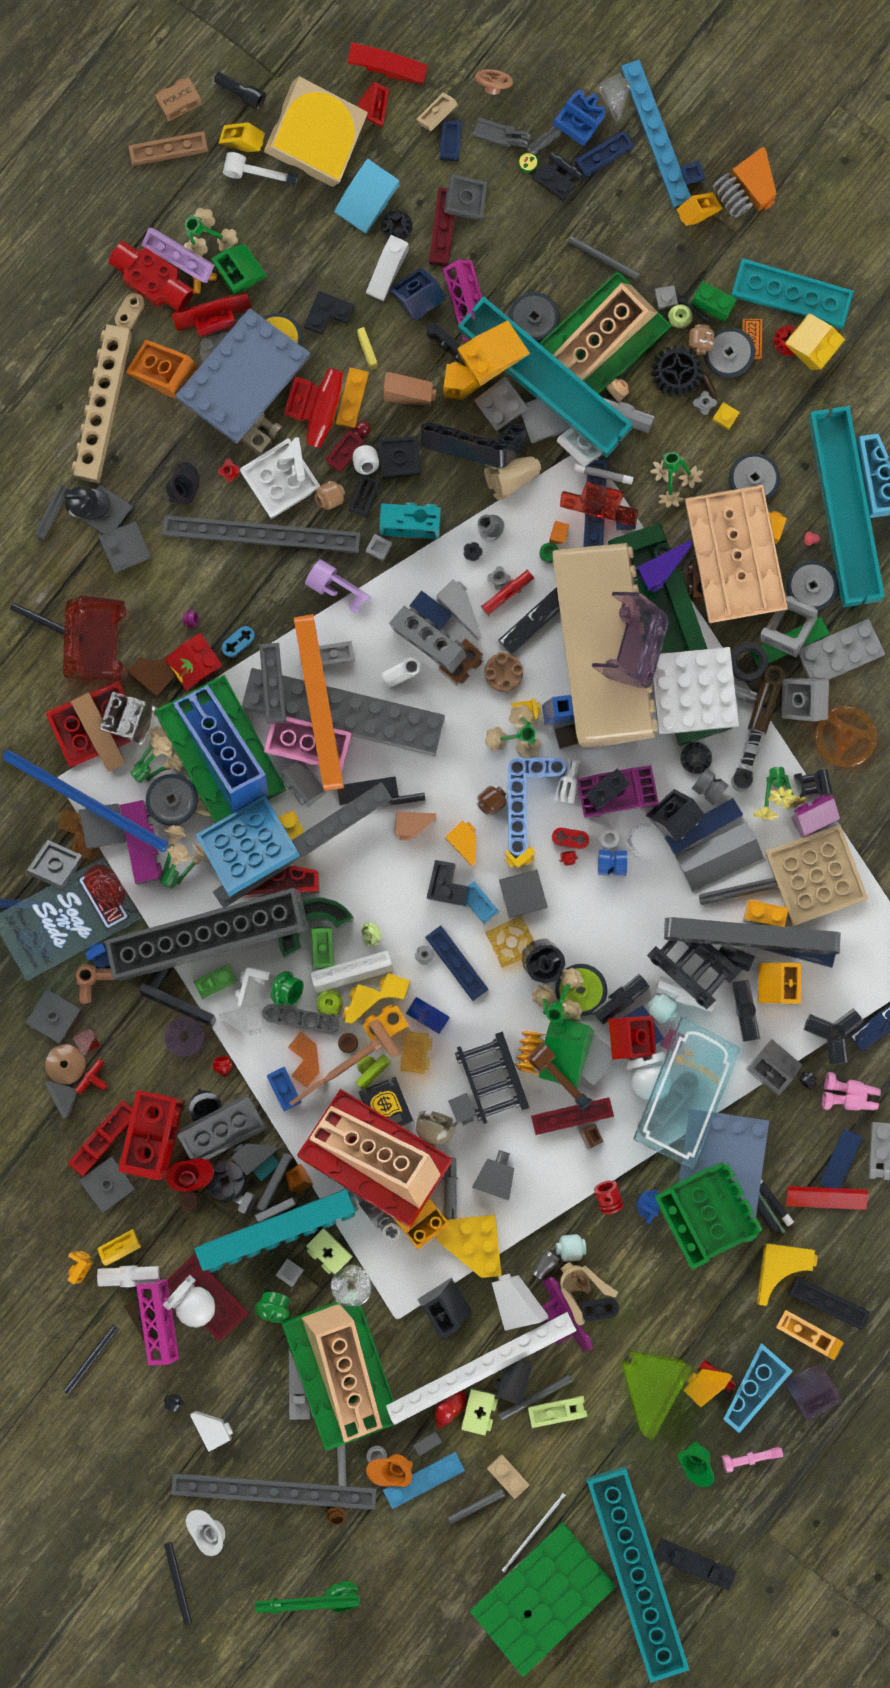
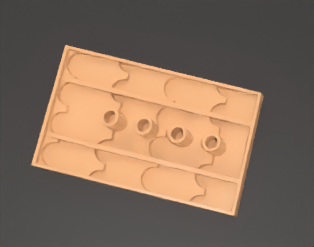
M763 485L684 498L708 622L714 623L788 609Z

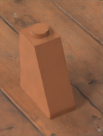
M391 372L385 373L384 402L431 407V400L435 401L436 389H433V382Z

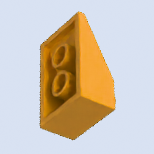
M509 321L474 337L457 348L459 356L479 386H482L530 354Z

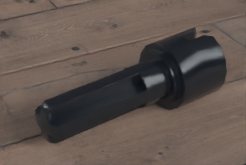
M217 72L214 77L215 83L242 97L243 103L255 110L260 109L263 105L266 93L253 85L246 87L221 72Z

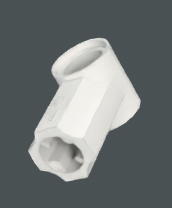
M410 657L404 660V662L384 671L382 675L390 689L411 677L418 676L421 672V665L416 658ZM411 662L417 664V669L414 672H409L406 669L407 665Z

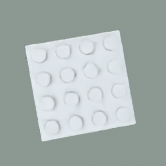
M730 647L650 655L659 735L739 726Z

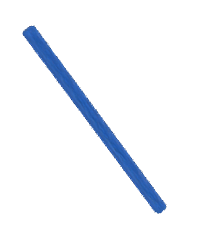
M7 750L3 754L4 761L157 850L165 852L169 847L166 840L14 752Z

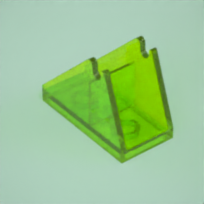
M630 1351L629 1353L635 1358V1361L633 1363L623 1361L622 1367L639 1430H641L643 1435L653 1440L688 1377L692 1366L681 1359Z

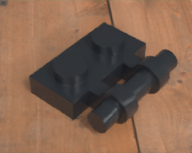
M552 152L548 159L554 162L553 165L550 166L544 162L533 176V180L564 202L576 186L571 182L573 177L580 181L584 175L578 171L579 168L575 165L571 166L564 161V157ZM559 167L567 172L566 176L557 171Z

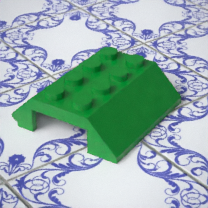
M723 1161L671 1185L654 1196L691 1270L709 1262L710 1258L744 1241L747 1243L760 1235L759 1231L763 1230L757 1217L751 1218L750 1215L754 1214V1211L747 1198L741 1199L745 1194L738 1180L732 1181L735 1174L730 1164L724 1165Z

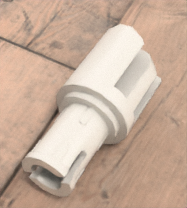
M568 759L565 775L559 778L554 800L574 804L578 789L576 776L580 761Z

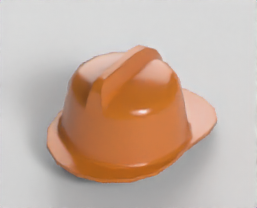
M394 1454L387 1459L372 1460L368 1464L366 1471L369 1479L379 1486L406 1487L412 1481L411 1468L413 1462L408 1461L402 1455Z

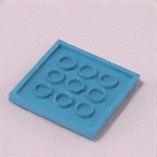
M265 795L196 834L199 843L229 897L300 856Z

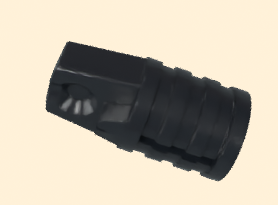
M721 945L719 949L737 968L749 972L755 959L754 955L727 945Z

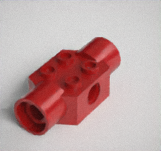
M122 241L110 255L108 263L123 273L125 285L140 294L154 306L159 307L166 303L178 312L184 310L190 302L194 290L179 280L178 269L145 247L138 251L125 241Z

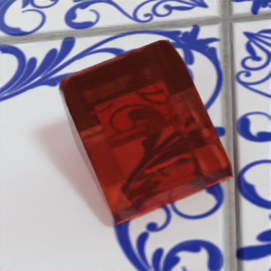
M88 1028L72 1037L82 1055L101 1046L92 1028Z

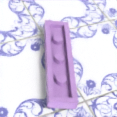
M148 228L141 246L148 248L156 255L203 283L208 282L214 268L213 263L154 228Z

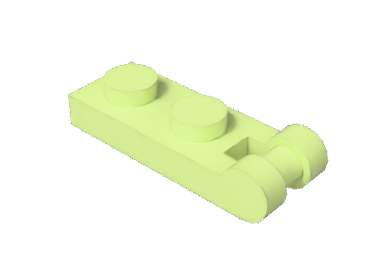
M584 1396L529 1406L528 1411L532 1428L587 1417V1411L584 1410L583 1406L585 1402ZM575 1405L576 1412L570 1413L569 1406Z

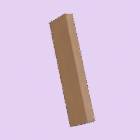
M204 131L128 146L132 166L208 152Z
M87 692L72 700L71 703L107 771L109 772L125 764L126 762L90 693Z

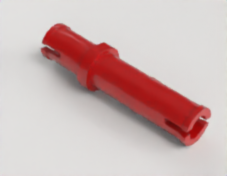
M526 569L515 580L511 579L509 581L510 584L481 605V608L489 616L513 595L522 592L521 589L535 578Z

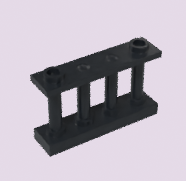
M668 940L661 949L655 946L648 953L647 957L706 1010L716 1001L712 994L725 980L730 983L741 972L712 944L684 942L689 948L676 963L667 954L678 941ZM696 953L704 962L690 977L681 968ZM709 967H712L719 975L705 990L697 981Z
M503 1031L495 1034L496 1038L492 1039L493 1042L464 1052L460 1046L457 1047L458 1052H455L458 1064H463L478 1107L475 1110L478 1121H483V1124L488 1123L487 1116L516 1106V1108L520 1107L521 1111L530 1108ZM494 1049L501 1051L502 1058H499V1061L469 1071L466 1059ZM501 1068L503 1070L507 1069L509 1077H506V1080L476 1090L473 1078ZM508 1087L510 1089L514 1088L516 1096H513V1099L485 1109L482 1108L480 1097Z

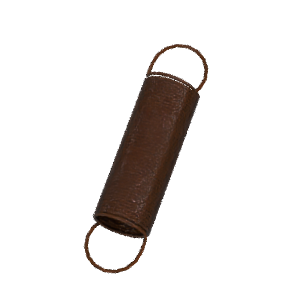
M708 374L703 376L702 381L709 395L712 396L716 393V390Z

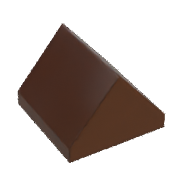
M596 1124L579 1131L587 1149L604 1142Z

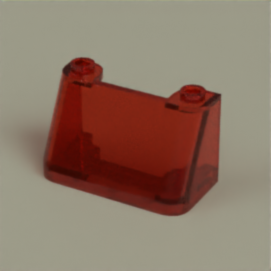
M82 595L67 601L64 618L63 675L65 678L93 680L122 679L125 668L121 661H117L118 622L126 616L125 601Z

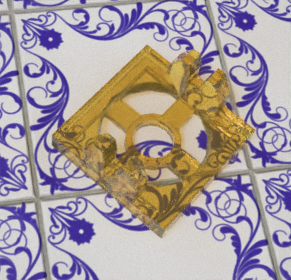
M522 916L485 932L501 968L522 960V953L520 954L517 948L520 941L527 939L526 946L534 941ZM508 927L518 928L523 934L518 936L511 934ZM503 930L505 934L504 942L497 945V936ZM512 936L517 939V945L514 948H509L506 945L508 937ZM507 948L512 950L515 957L505 956L500 951Z

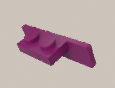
M553 1277L544 1280L543 1284L552 1300L541 1306L549 1318L543 1321L544 1324L567 1312L576 1329L575 1332L557 1340L555 1343L558 1345L574 1336L582 1352L593 1349L591 1338L583 1331L581 1325L576 1323L572 1310L560 1291V1284Z

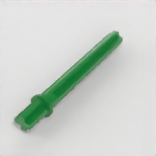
M341 1595L296 1599H277L274 1597L272 1600L256 1601L255 1611L258 1613L272 1612L275 1615L278 1612L358 1607L360 1606V1596Z

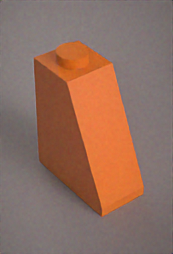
M763 146L733 168L731 177L737 178L735 182L741 184V190L745 191L744 194L749 197V200L758 211H761L763 208L765 210L770 208L775 203L774 200L777 194L767 152Z

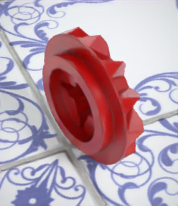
M787 325L780 327L775 333L773 344L780 354L784 356L795 355L785 345L786 341L783 339H786L788 334L791 336L797 329V326Z

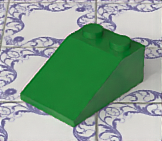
M564 1019L563 1023L550 1021L544 1044L555 1054V1058L552 1060L554 1066L577 1088L595 1031L589 1025ZM546 1068L539 1072L540 1079L559 1083Z

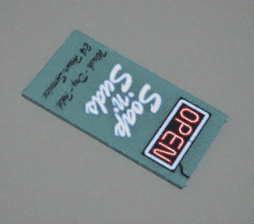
M103 857L73 873L63 890L51 885L1 912L0 936L23 974L24 979L29 981L86 950L89 946L137 922L142 917L110 864Z

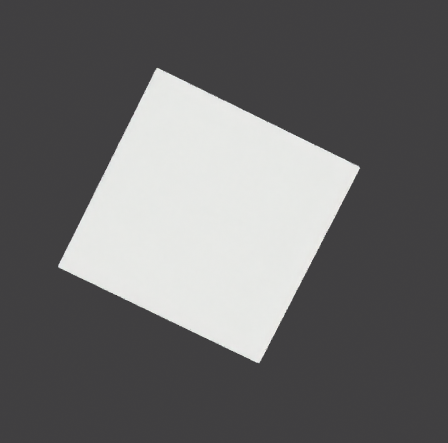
M572 455L538 475L507 498L495 502L361 586L359 589L372 598L370 601L363 600L359 607V612L354 613L349 609L350 604L357 597L356 594L350 593L314 616L319 646L352 641L354 662L323 666L326 686L445 715L436 757L352 736L347 758L341 772L343 784L396 776L399 796L424 792L426 800L380 807L291 865L318 870L320 893L302 894V901L318 897L337 901L349 910L355 920L339 929L326 920H315L308 923L309 930L301 932L300 943L302 950L286 959L281 953L279 938L174 967L200 1009L215 1015L216 1022L212 1027L296 1162L298 1165L302 1164L313 1182L312 1187L319 1198L346 1188L299 1159L297 1154L340 1088L362 1102L358 1093L362 1089L355 1083L362 1074L358 1071L356 1063L335 1079L328 1081L301 1099V1104L285 1112L266 1075L285 1066L298 1095L302 1094L315 1083L324 1079L330 1071L371 1044V1040L362 1026L365 1024L364 1020L373 1014L375 1017L382 1014L381 1010L390 1004L393 1007L397 1005L409 1025L406 1029L390 1037L401 1053L392 1058L383 1047L368 1055L376 1061L384 1053L392 1062L367 1088L389 1080L390 1085L393 1086L392 1078L396 1076L414 1122L402 1127L419 1137L416 1132V1121L420 1111H426L425 1114L431 1115L432 1111L445 1114L453 1118L452 1123L454 1124L457 1121L448 1100L465 1093L468 1094L474 1111L478 1109L463 1064H458L455 1056V1052H458L457 1047L461 1046L463 1052L493 1042L492 1039L496 1038L495 1034L503 1031L515 1065V1063L521 1062L516 1056L523 1054L518 1051L519 1047H524L519 1041L520 1039H526V1037L521 1035V1032L547 1033L550 1020H548L547 1015L543 1014L544 1007H539L537 1003L532 1001V991L536 990L538 985L543 987L546 984L534 981L522 964V951L532 941L545 938L555 943L564 955V969L574 964H588L598 969L607 983L606 1000L618 988L625 986L635 976L640 974L650 987L638 996L624 1011L617 1013L611 1018L616 1019L623 1018L644 1005L648 1012V1004L658 994L655 993L660 976L673 980L647 957L648 953L655 946L661 949L668 941L664 939L665 918L682 917L755 924L742 921L746 901L749 899L785 907L778 887L701 905L699 902V895L703 893L774 878L765 851L801 838L791 819L795 814L794 810L796 808L792 807L786 810L782 807L784 804L782 801L778 806L775 805V801H769L770 811H774L773 814L779 815L774 820L767 818L762 820L753 816V811H760L764 807L767 787L766 777H769V770L771 768L780 766L785 769V775H788L790 786L796 797L800 796L802 788L800 782L793 776L798 773H802V776L806 775L771 721L767 734L761 737L760 750L758 755L755 756L756 760L753 763V782L751 786L745 791H737L731 784V778L741 763L740 759L744 755L743 748L749 738L748 734L750 731L747 728L755 702L750 703L746 699L736 698L739 726L694 741L707 745L712 753V762L708 769L716 774V779L721 778L729 784L716 803L712 805L705 800L704 794L699 795L691 789L703 773L693 774L683 768L680 755L683 748L688 744L679 746L674 733L659 735L658 731H655L656 738L586 750L580 744L559 749L554 729L575 724V721L544 725L542 704L552 697L571 695L560 612L512 654L520 661L524 668L523 678L515 689L507 692L493 689L485 679L484 667L487 661L499 652L510 654L500 644L498 639L557 587L554 562L545 563L539 556L541 546L545 543H550L549 539L554 522L559 521L570 524L565 542L555 544L559 550L583 547L587 474L574 471L576 464L580 463ZM609 479L606 481L603 545H608V541L613 538L644 528L636 517V529L616 530L615 509H629L630 506L613 480ZM482 515H498L503 519L504 531L497 540L490 542L480 536L478 520ZM476 542L482 548V556L477 561L467 560L464 557L463 549L467 543ZM501 566L506 574L515 580L526 569L529 570L535 579L521 589L522 592L513 595L488 616L481 608V605L510 584L505 583L502 589L497 590L495 585L488 581V574L493 573L496 567ZM452 579L456 582L460 581L467 588L466 592L481 637L477 641L453 616L444 625L442 630L450 636L449 639L453 642L457 640L462 643L466 638L483 653V658L481 659L483 663L476 670L473 668L468 673L470 677L463 684L459 683L457 686L439 671L440 665L397 634L389 624L403 606L411 609L409 605L421 590L439 603L436 600V595ZM691 600L707 648H723ZM414 625L411 630L416 629L418 625ZM293 629L272 643H279L282 675L304 680L296 629ZM433 635L428 636L426 638V641L430 640L433 637ZM448 646L442 647L440 651H445ZM260 650L215 678L217 679L225 675L241 706L251 668L261 670ZM466 652L465 660L471 661L475 658L472 652ZM407 658H416L421 665L420 674L389 689L382 673L404 662ZM409 663L406 668L407 671H416L417 664ZM457 667L452 674L459 675L461 669ZM733 676L735 685L747 689L748 692L750 691L746 682L740 681ZM651 677L650 680L653 692L650 693V700H654L655 704L653 679ZM536 698V703L540 702L542 714L538 715V720L531 721V727L535 729V739L541 742V746L538 748L539 754L530 758H561L564 760L566 767L568 759H572V761L573 759L578 760L580 764L576 778L612 772L617 768L623 770L652 765L659 802L673 789H676L693 798L704 814L734 798L743 816L679 853L747 822L758 841L764 858L692 892L675 855L664 839L666 835L646 817L654 807L630 809L585 819L579 787L574 804L554 800L559 778H526V850L531 846L536 853L533 856L535 859L528 866L523 864L519 869H516L515 866L511 868L504 860L506 858L504 853L508 850V765L512 759L524 757L516 750L518 739L506 740V747L504 749H499L497 752L491 751L490 746L485 744L486 732L489 729L500 727L502 732L507 735L517 734L518 729L509 722L512 709L511 703ZM655 706V712H652V714H653V719H656V721H657L656 706ZM244 710L265 748L271 724H266V715ZM156 716L139 726L143 735L142 738L118 747L126 762L125 764L108 772L100 756L76 765L58 777L103 805L119 803V807L120 804L140 800L145 801L149 786L160 776L178 774L191 782L183 766L181 773L172 768L154 776L149 782L144 780L142 783H139L130 774L135 768L134 765L150 745L151 736L148 731L149 728L154 729L156 726L162 728ZM154 747L152 748V750L143 762H145L152 755V751L155 749ZM701 751L696 755L691 753L693 756L691 764L696 761L702 762L700 759ZM164 754L156 756L148 765L151 768L150 773L163 767V764L168 762L169 756ZM268 754L280 778L283 777L282 770L297 762L296 760ZM305 763L323 786L320 767ZM518 763L511 766L512 771L515 773H520L523 770L522 766ZM535 763L531 766L533 772L539 773L542 771V766ZM555 763L551 766L553 772L559 773L562 771V766ZM740 775L737 777L739 784H747L745 776ZM812 782L804 784V787L813 786ZM514 783L511 786L515 793L523 790L522 785L519 783ZM771 784V791H777L778 787H774ZM784 784L782 787H783L784 790L786 791L787 788H786V785ZM286 785L285 792L268 800L277 817L294 810L304 832L345 806H340L337 789L326 791L325 795L309 807L306 804L301 805L295 798V790L293 788L289 790ZM488 786H494L495 788L499 786L506 793L504 797L506 805L495 815H486L477 806L478 795ZM817 793L806 795L807 799L804 804L812 805V801L820 797V795ZM68 798L78 815L80 809H86ZM514 803L511 806L512 810L516 813L523 810L520 803ZM396 811L436 813V820L419 836L411 838V841H399V838L395 837ZM193 814L189 820L180 824V826L185 828L184 833L187 834V837L179 839L177 845L182 844L184 847H187L191 859L188 862L180 861L179 865H176L175 870L179 872L178 876L185 871L195 857L193 845H201L196 834L214 824L212 818ZM148 816L149 823L154 826L155 835L166 840L169 844L168 848H170V837L165 832V829L170 826L163 825L151 816ZM462 820L465 823L470 822L476 829L474 832L476 834V861L473 867L445 839V836ZM836 821V822H834V823H832V824H830V825H828V826H826V827H824V828H822V829H820V830H818V831H816V832H814V833H817V832L823 831V830H825V829H828V828L837 826V825H839V824H838V822ZM514 823L512 830L517 833L521 832L523 826L520 823ZM561 827L584 831L589 836V844L584 849L557 846L552 841V833L555 829ZM607 830L617 832L620 839L617 847L610 851L614 853L616 850H627L626 876H615L614 873H611L609 876L598 875L599 849L608 850L602 847L600 837ZM561 831L558 835L555 834L558 842H562L563 839L569 840V837L564 836ZM845 833L844 836L868 900L793 927L787 913L785 927L840 932V954H836L832 968L758 948L732 946L754 955L755 959L749 972L741 970L730 983L725 980L713 993L718 996L713 1012L676 1002L677 1009L675 1012L678 1014L671 1022L666 1021L661 1024L653 1018L654 1023L664 1037V1040L656 1044V1053L664 1052L666 1059L662 1060L661 1064L665 1068H668L679 1037L684 1038L686 1033L691 1031L704 1034L720 1043L728 1053L726 1061L730 1065L712 1112H720L762 1085L746 1068L771 1039L797 1061L827 1042L826 1039L803 1030L809 1014L834 1023L854 1008L864 1019L890 1002V901ZM579 835L578 838L572 837L571 839L577 841L578 845H582L583 842H586V840L583 839V835ZM127 840L126 843L99 847L149 928L223 908L213 894V891L222 886V883L212 864L207 860L201 861L198 865L196 864L183 878L181 884H176L171 889L161 884L160 880L142 884L135 883ZM516 842L512 845V849L515 852H521L523 846L521 843ZM167 850L165 852L159 851V855H156L157 863H161L162 871L168 855ZM576 851V856L579 858L575 860V864L564 866L563 862H559L561 859L560 853ZM435 860L456 864L452 883L469 886L474 881L500 912L484 925L468 904L464 907L426 899ZM537 869L548 908L509 919L499 879ZM255 897V898H240V899H238L237 901H235L234 903H232L231 905L238 904V903L245 902V901L252 900V899H256V898H259V897ZM371 922L380 928L381 940L376 946H368L363 941L361 928L364 923ZM440 925L489 989L474 1001L470 999L434 949V960L429 962L428 965H422L415 959V953H417L419 946H430L432 948L425 937ZM332 927L334 966L388 950L394 970L388 973L410 980L404 1001L397 998L382 999L353 1024L345 1023V1018L342 1017L345 1007H350L352 999L349 996L352 988L360 984L381 992L382 988L379 987L382 976L386 977L387 973L333 988L332 990L337 991L343 998V1008L340 1013L335 1015L340 1022V1026L334 1033L270 1023L262 1016L265 1006L269 1004L276 1005L270 996L271 985L275 977L283 971H290L295 978L301 979L304 983V989L297 1003L291 1006L287 1004L282 1006L320 1013L316 1007V999L320 993H316L311 972L328 967L313 968L311 928ZM678 941L668 952L667 956L676 963L689 947L684 942ZM712 944L719 951L721 945ZM694 953L681 969L691 977L704 961ZM229 963L238 982L202 999L193 981ZM758 963H802L801 1004L758 1003ZM246 967L271 973L270 981H264V984L253 982V978L250 977L243 1007H237L235 996L237 990L241 991L242 983L239 982L241 972L246 971ZM709 967L697 983L706 990L719 974L712 967ZM749 979L753 1002L756 1007L760 1039L743 1042L736 1014L732 982ZM557 980L547 983V985L555 990ZM582 986L577 989L581 994L586 990ZM556 998L554 1001H552V1002L550 1003V1005H551L552 1003H556V1002L558 1003L557 998ZM743 1005L741 1013L744 1016H749L751 1013L750 1007ZM271 1008L270 1011H266V1014L269 1015V1019H272L273 1016L280 1017L278 1021L282 1022L284 1009H280L281 1013L274 1012V1008ZM289 1011L285 1019L287 1022L293 1023L296 1021L297 1015L295 1012ZM395 1013L390 1014L387 1018L388 1023L391 1025L397 1024L399 1016ZM594 1013L581 1016V1020L576 1021L577 1023L589 1025L595 1031L594 1035L611 1047L609 1021L603 1025ZM308 1015L305 1018L307 1026H314L317 1022L314 1015ZM320 1016L319 1029H322L321 1024L328 1026V1030L336 1027L333 1019L326 1022L322 1021L324 1017ZM370 1027V1032L373 1035H375L372 1028ZM836 1028L830 1030V1036L834 1038L839 1035V1031ZM345 1033H351L358 1039V1047L352 1053H344L338 1046L340 1036ZM695 1034L688 1035L686 1042L681 1040L669 1070L671 1085L684 1072L693 1073L697 1077L698 1084L663 1127L651 1138L669 1145L685 1134L688 1109L709 1112L727 1066L723 1063L725 1052L719 1046ZM546 1035L541 1036L540 1038L545 1040ZM494 1049L466 1059L469 1071L499 1061V1058H502L500 1050L496 1051ZM678 1055H682L679 1064L678 1061L677 1063H675L677 1060L676 1057H678ZM616 1059L595 1086L581 1076L576 1088L581 1094L584 1093L588 1098H591L592 1101L610 1097L614 1117L540 1135H535L531 1115L578 1104L575 1102L576 1099L561 1084L540 1079L539 1074L519 1071L520 1069L515 1066L530 1108L521 1111L520 1107L516 1108L515 1106L486 1117L488 1122L486 1124H483V1121H478L477 1116H474V1121L462 1125V1122L457 1123L452 1139L448 1143L436 1145L435 1147L449 1157L456 1158V1177H459L457 1180V1218L495 1215L500 1254L592 1195L595 1186L599 1183L615 1180L663 1149L664 1147L641 1136L638 1132L637 1126L639 1121L652 1108L654 1101L643 1100L634 1092L631 1083L634 1071L632 1069L627 1070L625 1063L630 1061V1059ZM691 1060H692V1062L694 1061V1063H693V1065H692V1068H691V1065H690V1067H689V1064H690V1061H691ZM700 1065H702V1071H701V1072H700V1070L698 1069V1067H699ZM705 1067H706V1069L708 1068L706 1075H705V1072H704V1074H703V1071H704V1068H705ZM501 1068L472 1080L476 1090L506 1080L509 1074L507 1069L503 1070ZM709 1070L712 1073V1076L710 1078L707 1077ZM685 1076L682 1079V1085L685 1088H690L693 1085L692 1078ZM716 1076L718 1077L717 1080L719 1079L717 1085L716 1082L714 1083ZM508 1087L479 1099L482 1108L485 1109L511 1100L516 1094L514 1088L510 1089ZM366 1089L362 1090L365 1094V1097L368 1096ZM400 1114L389 1118L395 1123L402 1121ZM649 1122L646 1129L650 1133L653 1131V1124ZM596 1124L604 1142L587 1149L579 1131ZM499 1150L510 1153L507 1165L514 1168L509 1201L472 1188L487 1158L495 1161ZM441 1179L430 1199L445 1216L444 1180ZM353 1193L359 1209L355 1212L356 1216L343 1222L341 1218L336 1220V1225L396 1319H400L420 1306L417 1299L450 1278L457 1282L472 1272L468 1266L437 1242V1236L419 1250L401 1227V1234L397 1240H386L383 1236V1228L386 1224L377 1228L359 1205L364 1199ZM391 1218L387 1223L397 1224V1222L393 1218ZM392 1226L388 1227L389 1230H386V1235H390L391 1238L396 1237L395 1234H398L397 1229H393Z

